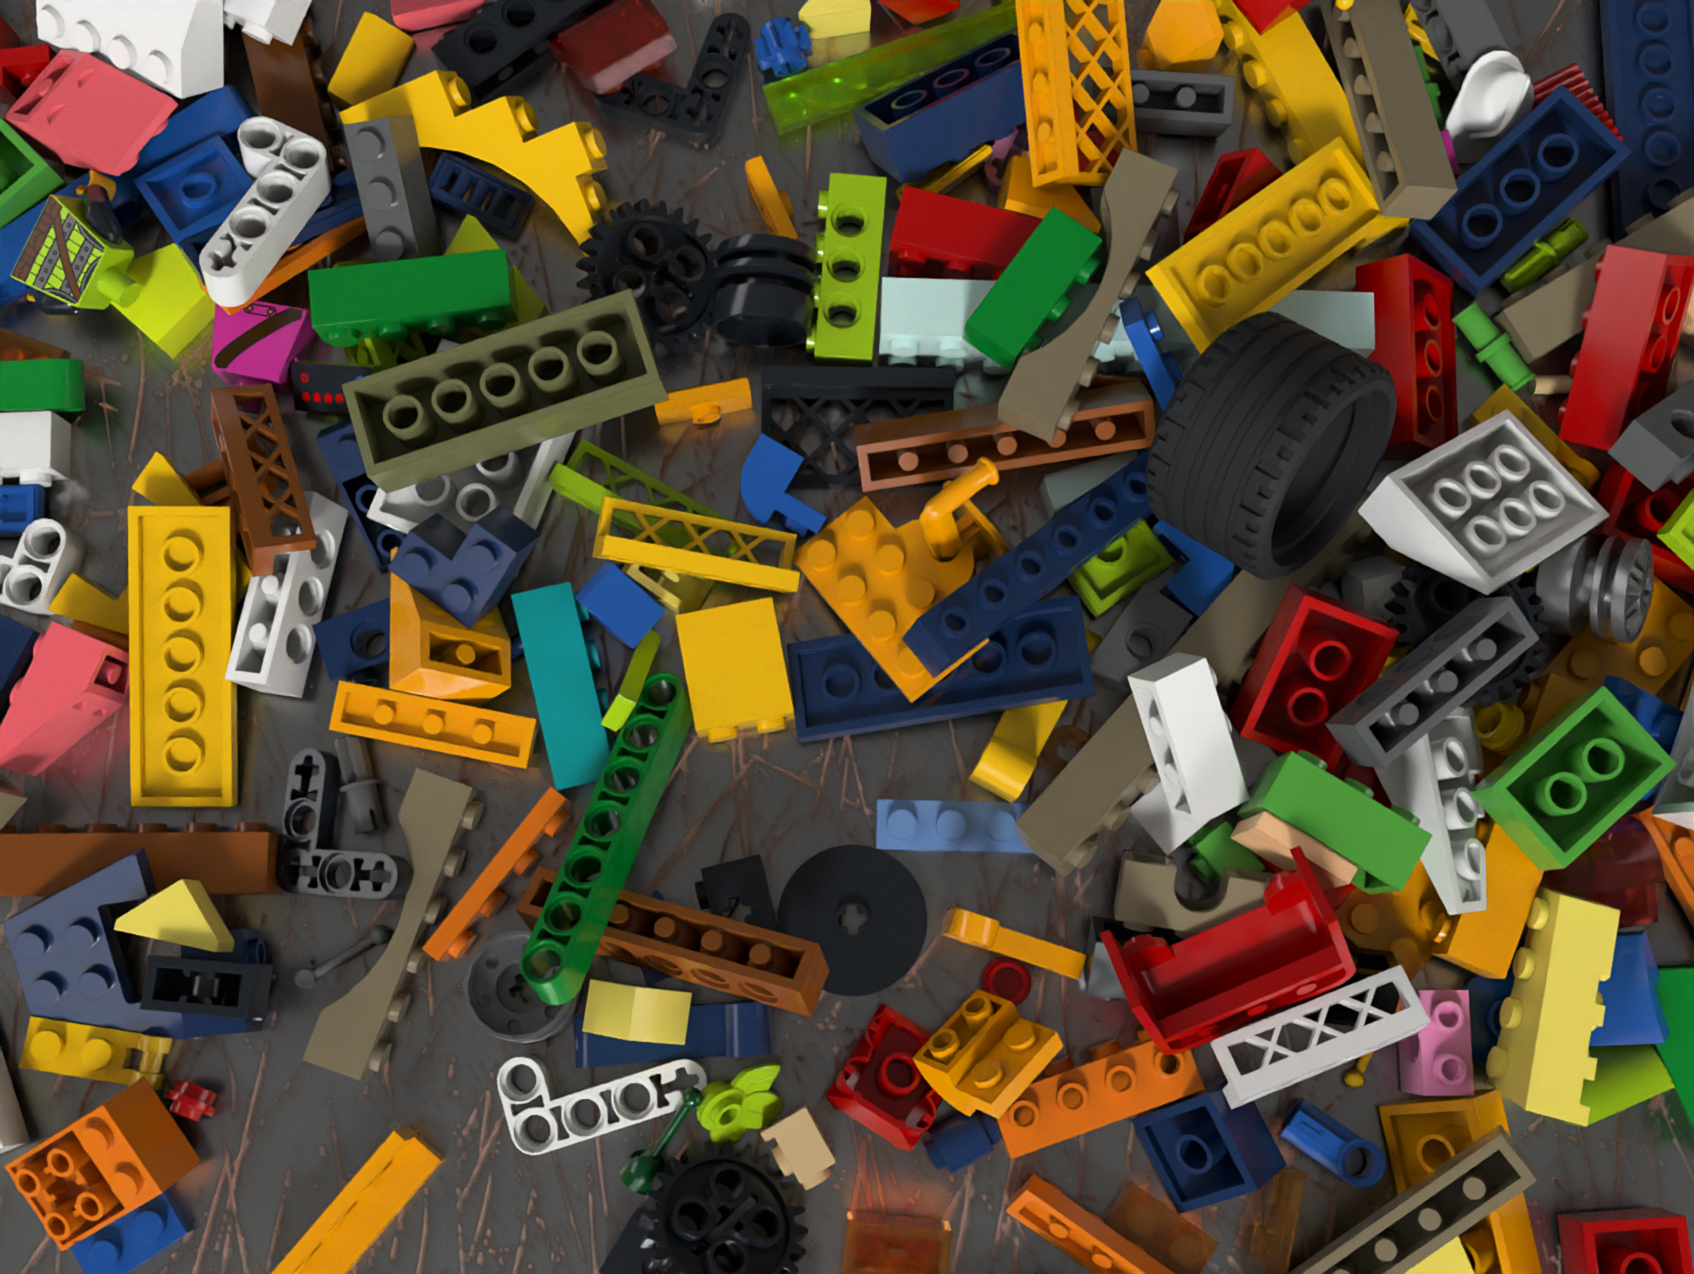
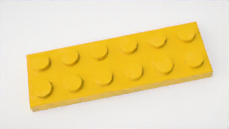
M1338 136L1145 273L1200 354H1202L1220 334L1232 325L1258 313L1266 312L1388 220L1390 216H1381L1371 181L1341 136Z
M128 506L131 807H233L238 804L237 683L224 678L237 632L236 507Z

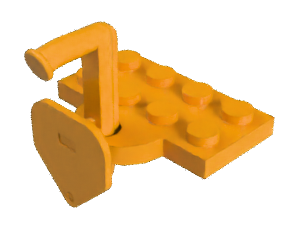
M980 457L976 465L964 472L953 482L951 480L946 481L942 485L943 490L925 504L924 511L918 520H912L895 529L865 495L794 551L793 562L911 703L989 642L987 638L937 677L933 678L902 640L917 618L976 576V561L986 553L998 560L1010 551L1000 533L969 499L988 484L995 485L999 481L998 470L987 457ZM954 510L960 517V519L956 522L954 521L952 512Z

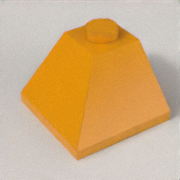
M1161 0L1146 30L1140 50L1136 52L1138 69L1207 74L1224 36L1213 0Z
M1023 150L1021 157L1013 155L1008 159L995 208L1044 219L1054 206L1095 235L1099 234L1101 224L1073 185L1033 188L1029 151Z

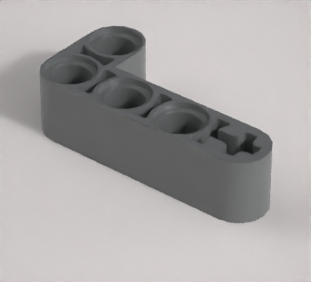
M1409 0L1452 87L1458 94L1471 65L1482 55L1493 50L1511 53L1485 0Z

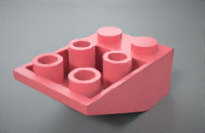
M61 49L2 119L44 159L120 176L137 163L140 150L150 138L158 135L166 128L169 122L168 117L178 104L172 97L88 53Z
M54 621L51 622L48 630L44 631L36 640L33 647L34 658L25 677L19 679L11 691V705L2 724H0V769L37 776L124 705L130 692L128 652Z

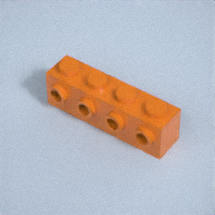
M1143 1028L1137 1031L1139 1040L1120 1046L1118 1039H1114L1091 1047L1089 1050L1092 1057L1073 1063L1070 1056L1049 1062L1043 1069L1044 1074L1037 1076L999 1119L993 1117L1003 1139L1002 1144L1006 1154L1010 1159H1014L1205 1090L1191 1050L1173 1055L1163 1054Z

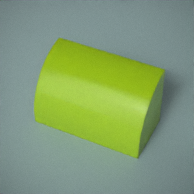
M1650 1044L1589 1046L1590 1057L1598 1060L1594 1081L1586 1079L1583 1081L1580 1105L1590 1107L1588 1125L1675 1088L1666 1067ZM1562 1120V1122L1566 1124L1585 1127L1583 1125Z

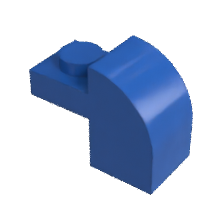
M761 433L747 457L741 473V494L748 511L759 523L765 526L774 510H777L783 514L779 523L803 537L808 529L817 534L827 516L785 492L802 464L804 457Z
M1159 520L1152 530L1175 561L1182 567L1159 592L1193 615V618L1188 623L1191 627L1232 582L1234 564L1203 546L1198 541L1191 539L1179 530Z

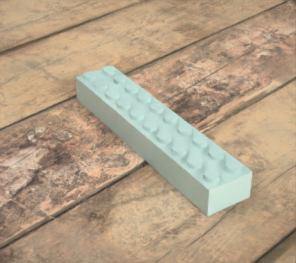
M882 277L879 309L878 365L902 368H917V366L955 368V373L962 372L964 368H983L985 373L993 375L1010 373L962 339L966 321L996 281ZM1077 283L1068 295L1073 299V302L1057 325L1049 320L1039 335L1045 338L1040 348L1064 333L1081 316L1101 284H1087L1083 286ZM1138 285L1133 297H1138L1145 313L1151 310L1155 311L1165 338L1158 340L1163 353L1170 350L1173 351L1184 378L1201 354L1155 286ZM1294 290L1267 310L1274 313L1277 312L1365 358L1375 350L1374 293ZM1118 306L1115 315L1121 317L1120 309ZM1121 318L1111 343L1107 345L1101 342L1094 355L1095 358L1100 359L1096 374L1106 375L1107 372L1126 373V376H1146L1127 336Z

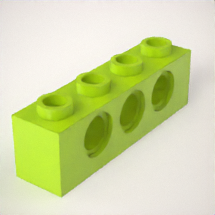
M830 173L829 190L820 189L818 218L826 219L825 234H816L814 250L817 263H822L821 279H815V288L810 293L814 308H818L817 324H813L812 336L806 338V353H814L815 366L872 367L887 177ZM844 223H855L861 230L856 234L848 235L841 232L838 228ZM841 267H851L857 271L858 275L852 279L843 280L838 278L834 272ZM845 311L850 313L854 320L847 325H837L831 321L830 317L836 312Z

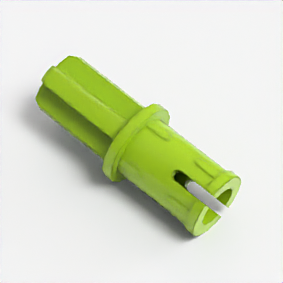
M1567 218L1552 233L1535 244L1526 256L1501 275V284L1512 295L1525 287L1527 288L1545 272L1550 273L1558 268L1560 262L1565 257L1586 243L1589 239L1587 229L1577 219L1573 221V218Z

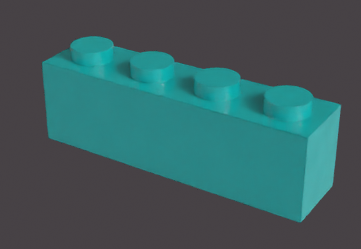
M570 581L511 594L556 791L599 781L617 740V736L607 738L605 727L600 725L609 700L606 688H595L591 670L601 668L595 640L584 641L580 622L590 619L588 611L574 598L577 593H573Z

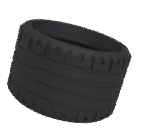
M1267 311L1265 313H1258L1232 325L1220 334L1194 362L1175 390L1162 415L1151 444L1146 467V490L1151 511L1158 519L1191 539L1198 541L1203 546L1218 553L1223 558L1257 578L1270 580L1298 570L1315 557L1342 527L1362 498L1381 462L1392 433L1397 409V396L1391 373L1385 367L1319 335L1305 326L1297 324V322L1277 312Z

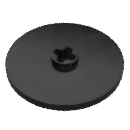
M842 845L826 849L812 856L791 876L779 903L778 932L819 944L830 969L822 990L842 996H863L879 992L893 985L914 965L920 955L926 937L927 909L924 896L917 881L910 871L896 858L869 846ZM850 905L856 906L858 914L866 915L867 923L858 927V934L849 935L847 926H839L838 916L845 915L847 906Z

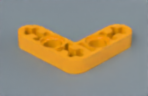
M959 908L948 910L941 931V935L1006 957L1015 958L1021 962L1080 980L1087 955L1001 927L999 921Z

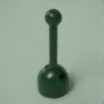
M690 1087L684 1091L682 1105L652 1149L647 1147L636 1149L627 1157L620 1168L619 1174L623 1183L630 1190L641 1195H646L648 1191H654L650 1183L658 1172L664 1173L663 1168L665 1164L661 1153L690 1110L699 1107L702 1103L703 1095L698 1088Z

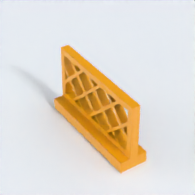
M1015 0L1033 188H1050L1056 185L1105 186L1113 170V167L1106 160L1112 148L1119 155L1123 147L1138 153L1124 0H1065L1076 14V18L1070 26L1065 21L1063 0ZM1097 4L1107 5L1109 26L1106 30L1092 13ZM1082 25L1087 28L1097 41L1091 52L1087 50L1076 35ZM1068 48L1081 64L1074 75L1069 67ZM1103 51L1108 55L1113 64V75L1111 78H1109L1097 62ZM1087 74L1091 76L1102 90L1095 101L1081 85ZM1072 96L1086 113L1079 124L1074 120ZM1108 99L1117 109L1118 122L1115 126H1113L1101 110ZM1092 122L1106 138L1099 150L1085 134ZM1077 146L1090 161L1084 172H1079Z

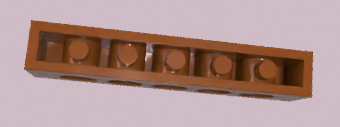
M538 866L516 910L531 932L535 927L559 871ZM624 889L621 890L595 953L599 956L808 1017H812L830 971L818 943ZM580 919L571 921L564 930L575 926Z

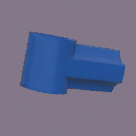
M1301 1097L1282 1121L1277 1134L1331 1171L1339 1180L1356 1187H1370L1377 1184L1383 1177L1385 1158L1382 1151L1374 1143L1362 1139L1306 1099ZM1360 1147L1367 1157V1165L1361 1174L1352 1176L1346 1168L1345 1159L1352 1149Z

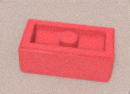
M390 0L393 21L397 29L408 33L472 19L477 11L487 4V1Z

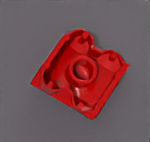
M881 1004L825 1097L834 1109L844 1112L892 1143L894 1148L912 1152L922 1134L930 1128L936 1117V1110L943 1100L925 1080L912 1059L933 1034L888 1005Z

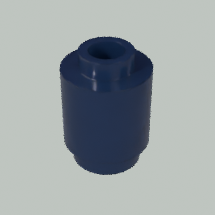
M976 1109L970 1117L957 1111L931 1126L927 1130L931 1139L924 1142L923 1146L936 1170L939 1171L946 1167L952 1176L994 1152L992 1146L1003 1139L992 1117Z

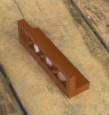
M271 383L211 389L210 421L233 507H236V518L252 577L271 575L274 569L275 554L316 549L317 543ZM263 401L265 406V412L257 420H254L239 412L236 403ZM257 436L276 445L277 449L268 459L248 449L249 444ZM268 475L287 484L288 489L279 499L259 489V485ZM265 507H267V508L270 509V510L267 512V514H266ZM279 515H282L298 524L301 534L273 537L270 525Z

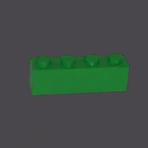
M506 249L308 270L312 327L325 343L337 347L354 346L359 343V339L377 337L384 341H400L406 339L408 334L428 332L435 336H446L456 333L457 328L474 326L482 330H497L505 327L506 323L519 321L514 267Z

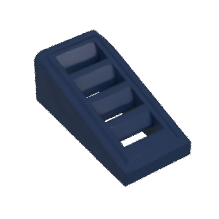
M446 152L441 154L427 182L432 206L463 219L469 214L475 217L483 227L513 240H516L535 201L533 195ZM455 177H456L457 180H456V182H455V184H454V186H453L451 192L448 193L449 190H450V188H451V186H452V184H453V182H454V180H455ZM470 184H473L476 188L469 202H466L463 198ZM490 191L495 195L487 212L481 210V207ZM506 199L514 201L505 221L499 219L498 216Z

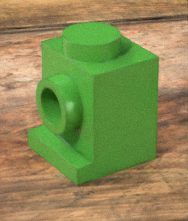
M1227 821L1217 823L1213 827L1207 822L1186 840L1189 845L1187 850L1194 857L1189 861L1193 870L1206 884L1210 885L1214 881L1218 886L1211 893L1212 895L1220 887L1224 865L1256 871L1265 869L1251 850L1230 838L1234 830Z

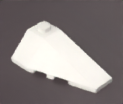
M1457 707L1386 768L1374 767L1392 805L1401 807L1417 816L1421 821L1418 826L1432 834L1420 859L1449 915L1487 910L1486 852L1481 842L1476 839L1477 818L1485 817L1481 805L1469 793L1475 787L1474 774L1483 772V754L1480 739L1474 731L1475 715L1473 707L1468 709Z

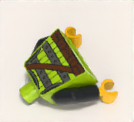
M93 169L88 172L90 174V181L87 187L79 185L76 189V193L82 196L83 200L50 194L10 275L15 280L35 288L33 293H28L27 300L36 302L40 310L47 315H81L87 309L104 310L109 306L111 300L119 306L126 308L137 300L141 292L140 284L125 274L134 257V250L123 239L124 232L110 203L116 192V183L113 179Z

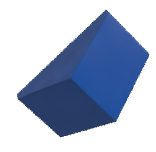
M608 559L574 597L612 637L632 649L635 648L666 612Z

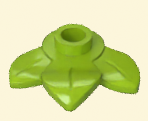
M765 1062L750 1066L742 1070L731 1083L726 1080H716L701 1090L703 1100L701 1105L696 1108L697 1119L705 1129L709 1130L710 1139L715 1144L723 1146L726 1141H730L732 1145L737 1144L743 1138L747 1129L765 1127L781 1114L784 1107L783 1101L774 1092L769 1091L781 1068L778 1062Z

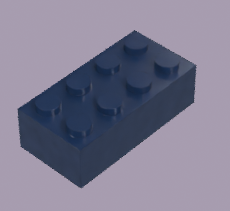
M1014 27L851 109L870 160L901 184L915 183L927 178L932 172L931 169L947 161L956 162L965 159L972 154L973 148L988 140L996 141L1006 138L1014 132V127L1026 122L1018 28Z
M1561 84L1456 181L1458 190L1431 220L1415 219L1411 223L1408 235L1475 300L1617 171L1632 151Z

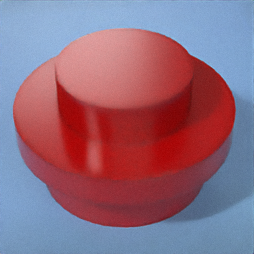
M1000 957L991 961L985 967L981 976L982 991L1011 1001L1014 1006L1024 1002L1031 990V975L1027 967L1015 958Z
M181 1079L178 1080L173 1090L168 1089L164 1098L173 1102L169 1109L170 1112L198 1123L202 1114L213 1117L216 1111L212 1105L217 1094Z

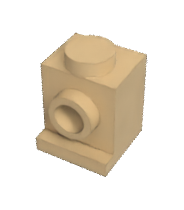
M806 1103L762 1128L760 1134L765 1142L775 1137L778 1143L771 1151L783 1174L787 1177L794 1173L805 1190L820 1184L832 1175L828 1167L836 1163V1156Z

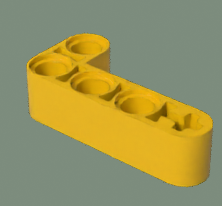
M1085 628L1090 658L1097 649L1102 637ZM1068 700L1005 710L968 779L1013 803L1021 794L1038 762L1037 758Z

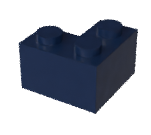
M499 505L476 521L468 535L436 513L408 532L387 569L470 629L495 609L541 537V534L502 505Z

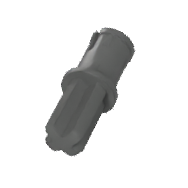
M353 734L338 738L335 741V748L344 786L340 787V792H346L355 829L354 834L359 835L367 831L372 832L386 828L387 824L384 821L376 784L381 782L380 778H374L365 738Z

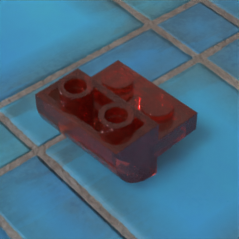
M616 0L558 34V39L549 43L556 61L573 68L581 85L599 95H608L621 90L627 84L626 79L639 71L646 72L658 68L666 61V55L678 49L669 27L650 0Z
M1633 816L1619 818L1566 868L1545 870L1541 880L1548 885V889L1597 901L1620 910L1618 929L1658 922L1656 883L1665 882L1663 865L1650 832L1640 820Z

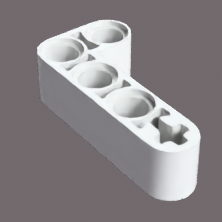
M264 116L247 119L240 125L237 131L245 170L256 181L205 245L199 256V264L209 296L215 303L225 307L239 306L252 297L332 188L326 149L323 144L305 133Z
M43 518L35 520L28 525L22 534L13 559L0 555V604L36 616L48 617L55 615V613L47 608L71 573L79 571L85 556L86 548L81 536L52 519ZM60 536V546L54 553L48 555L47 550L51 540ZM41 581V593L37 598L30 601L29 594L31 588Z
M524 1054L505 1062L499 1070L497 1085L511 1138L515 1146L523 1153L539 1155L678 1110L683 1103L684 1087L668 1091L664 1096L669 1103L662 1104V1091L657 1079L654 1077L655 1074H661L662 1085L675 1080L680 1076L679 1068L685 1067L688 1075L697 1073L699 1081L693 1087L701 1091L710 1084V1072L706 1065L698 1058L672 1060L558 1097L547 1062L540 1056ZM520 1064L531 1067L536 1074V1084L531 1092H522L513 1083L514 1070ZM630 1083H639L648 1089L650 1103L645 1110L636 1111L627 1106L624 1100V1092ZM581 1099L593 1100L598 1105L601 1116L597 1125L588 1127L578 1121L575 1109ZM531 1115L543 1116L548 1121L551 1133L546 1142H536L529 1137L526 1125Z

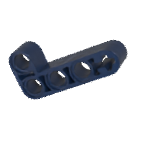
M753 1000L691 1005L685 1045L628 1041L583 1032L585 1014L573 1016L576 1068L726 1056V1058L750 1057L772 1054L774 1052L771 1005Z

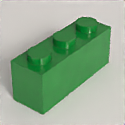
M1053 206L966 321L962 339L1009 372H1012L1020 357L1041 347L1045 338L1039 334L1049 320L1057 325L1073 302V299L1068 295L1075 285L1079 282L1086 286L1102 263L1096 256L1103 239Z

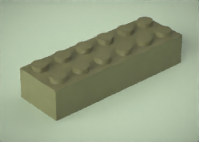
M631 288L342 384L367 477L386 494L670 400L641 310Z

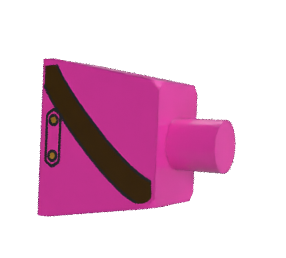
M254 301L230 316L215 303L212 370L224 382L235 386L271 383L274 392L290 394L293 391L291 362L306 361L318 335L312 327L311 314L306 309ZM263 401L236 403L238 411L260 414Z

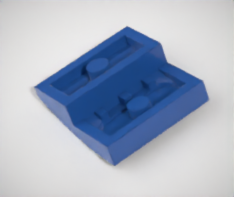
M1645 930L1617 932L1610 978L1606 981H1599L1598 991L1603 997V1006H1606L1603 1027H1596L1591 1032L1589 1046L1662 1044L1666 1042L1670 1035L1655 988L1660 979V974Z

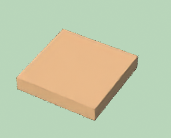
M1263 811L1238 822L1230 836L1234 841L1284 871H1298L1290 849L1300 845L1322 890L1350 884L1358 869L1355 863L1269 811Z

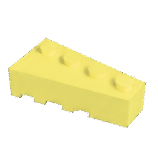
M1544 887L1539 888L1538 895L1534 898L1526 923L1529 928L1524 947H1521L1514 957L1513 974L1515 980L1510 997L1503 1001L1500 1009L1499 1021L1502 1028L1497 1046L1490 1050L1487 1057V1083L1526 1111L1587 1127L1590 1107L1580 1105L1584 1079L1590 1081L1595 1079L1598 1059L1590 1057L1589 1042L1591 1032L1596 1027H1603L1606 1006H1603V997L1598 991L1599 981L1609 979L1611 975L1620 910L1597 901Z

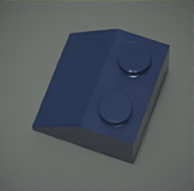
M1225 1075L1203 1082L1205 1090L1149 1109L1131 1120L1178 1214L1258 1191L1287 1165L1254 1100L1231 1110L1222 1091L1228 1084Z

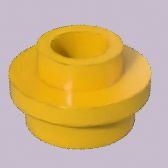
M1496 702L1488 707H1484L1479 712L1475 720L1474 731L1480 738L1481 743L1492 751L1505 750L1520 739L1524 727V714L1519 707L1512 703Z

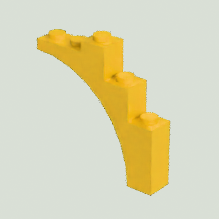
M443 70L430 72L339 112L343 125L385 117L413 115L420 148L431 147L459 151L492 163L529 186L557 213L577 240L579 246L588 238H592L588 229L598 221L602 223L601 216L606 213L604 209H607L608 206L607 199L601 185L597 181H593L592 174L608 168L604 156L607 155V149L601 133L592 127L591 122H572L538 137L536 132L539 129L537 116L531 105L525 102L523 97L503 96L471 110L469 107L471 95L463 79L457 76L456 71Z

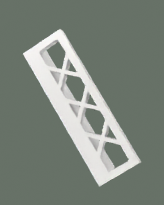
M1400 964L1217 1038L1210 1044L1227 1078L1228 1084L1222 1091L1232 1110L1417 1034L1431 1021ZM1389 982H1393L1406 1009L1392 1015L1370 1006L1376 988ZM1365 993L1363 1002L1352 998ZM1341 1004L1359 1012L1353 1031L1344 1034L1323 1025L1330 1006ZM1319 1011L1316 1022L1306 1018V1016ZM1367 1016L1377 1019V1021L1364 1026ZM1292 1022L1312 1031L1306 1050L1296 1053L1276 1044L1283 1025ZM1272 1030L1269 1041L1258 1037ZM1320 1034L1331 1039L1317 1045ZM1245 1041L1264 1049L1265 1053L1260 1068L1241 1076L1228 1048ZM1272 1054L1284 1058L1269 1065Z

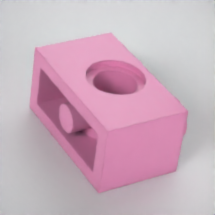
M1414 989L1431 1023L1417 1034L1398 1041L1401 1091L1422 1096H1474L1469 991L1456 989ZM1401 997L1398 1001L1399 1011L1406 1009Z

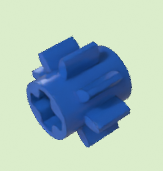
M778 17L766 22L760 28L761 38L754 40L756 46L754 51L761 70L772 67L777 77H789L801 72L807 65L806 57L813 54L810 47L812 41L806 25L802 24L794 27L793 21L789 17Z

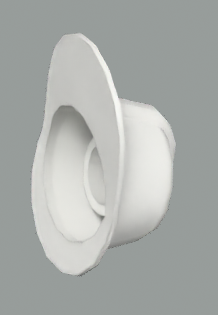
M1493 50L1482 55L1471 65L1461 90L1447 116L1443 131H1449L1458 163L1472 164L1479 161L1533 109L1535 95L1530 76L1524 73L1518 58L1508 51Z

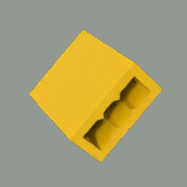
M772 597L675 615L695 730L698 736H708L709 742L712 743L737 738V730L756 726L758 733H768L787 728L786 720L795 719Z

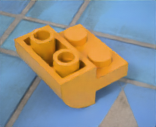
M977 989L950 1019L931 1036L929 1041L912 1059L930 1086L954 1108L969 1117L977 1109L999 1119L1064 1045L1057 1031L1021 1018L1013 1002Z

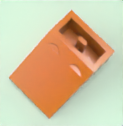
M143 1076L4 1167L14 1180L19 1192L24 1195L43 1223L46 1232L53 1238L60 1250L64 1251L160 1195L198 1165L201 1160L145 1076Z

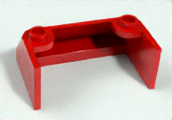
M1300 845L1290 849L1298 871L1286 870L1273 876L1268 882L1269 886L1263 893L1265 904L1171 946H1169L1164 938L1153 937L1151 934H1141L1129 939L1124 944V948H1121L1110 929L1100 933L1132 1012L1161 1053L1173 1055L1191 1050L1333 989L1354 975L1356 968L1339 922Z

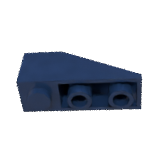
M348 418L321 429L316 442L379 572H382L391 563V550L395 547L399 548L407 534L367 517L379 487L367 477L352 420Z

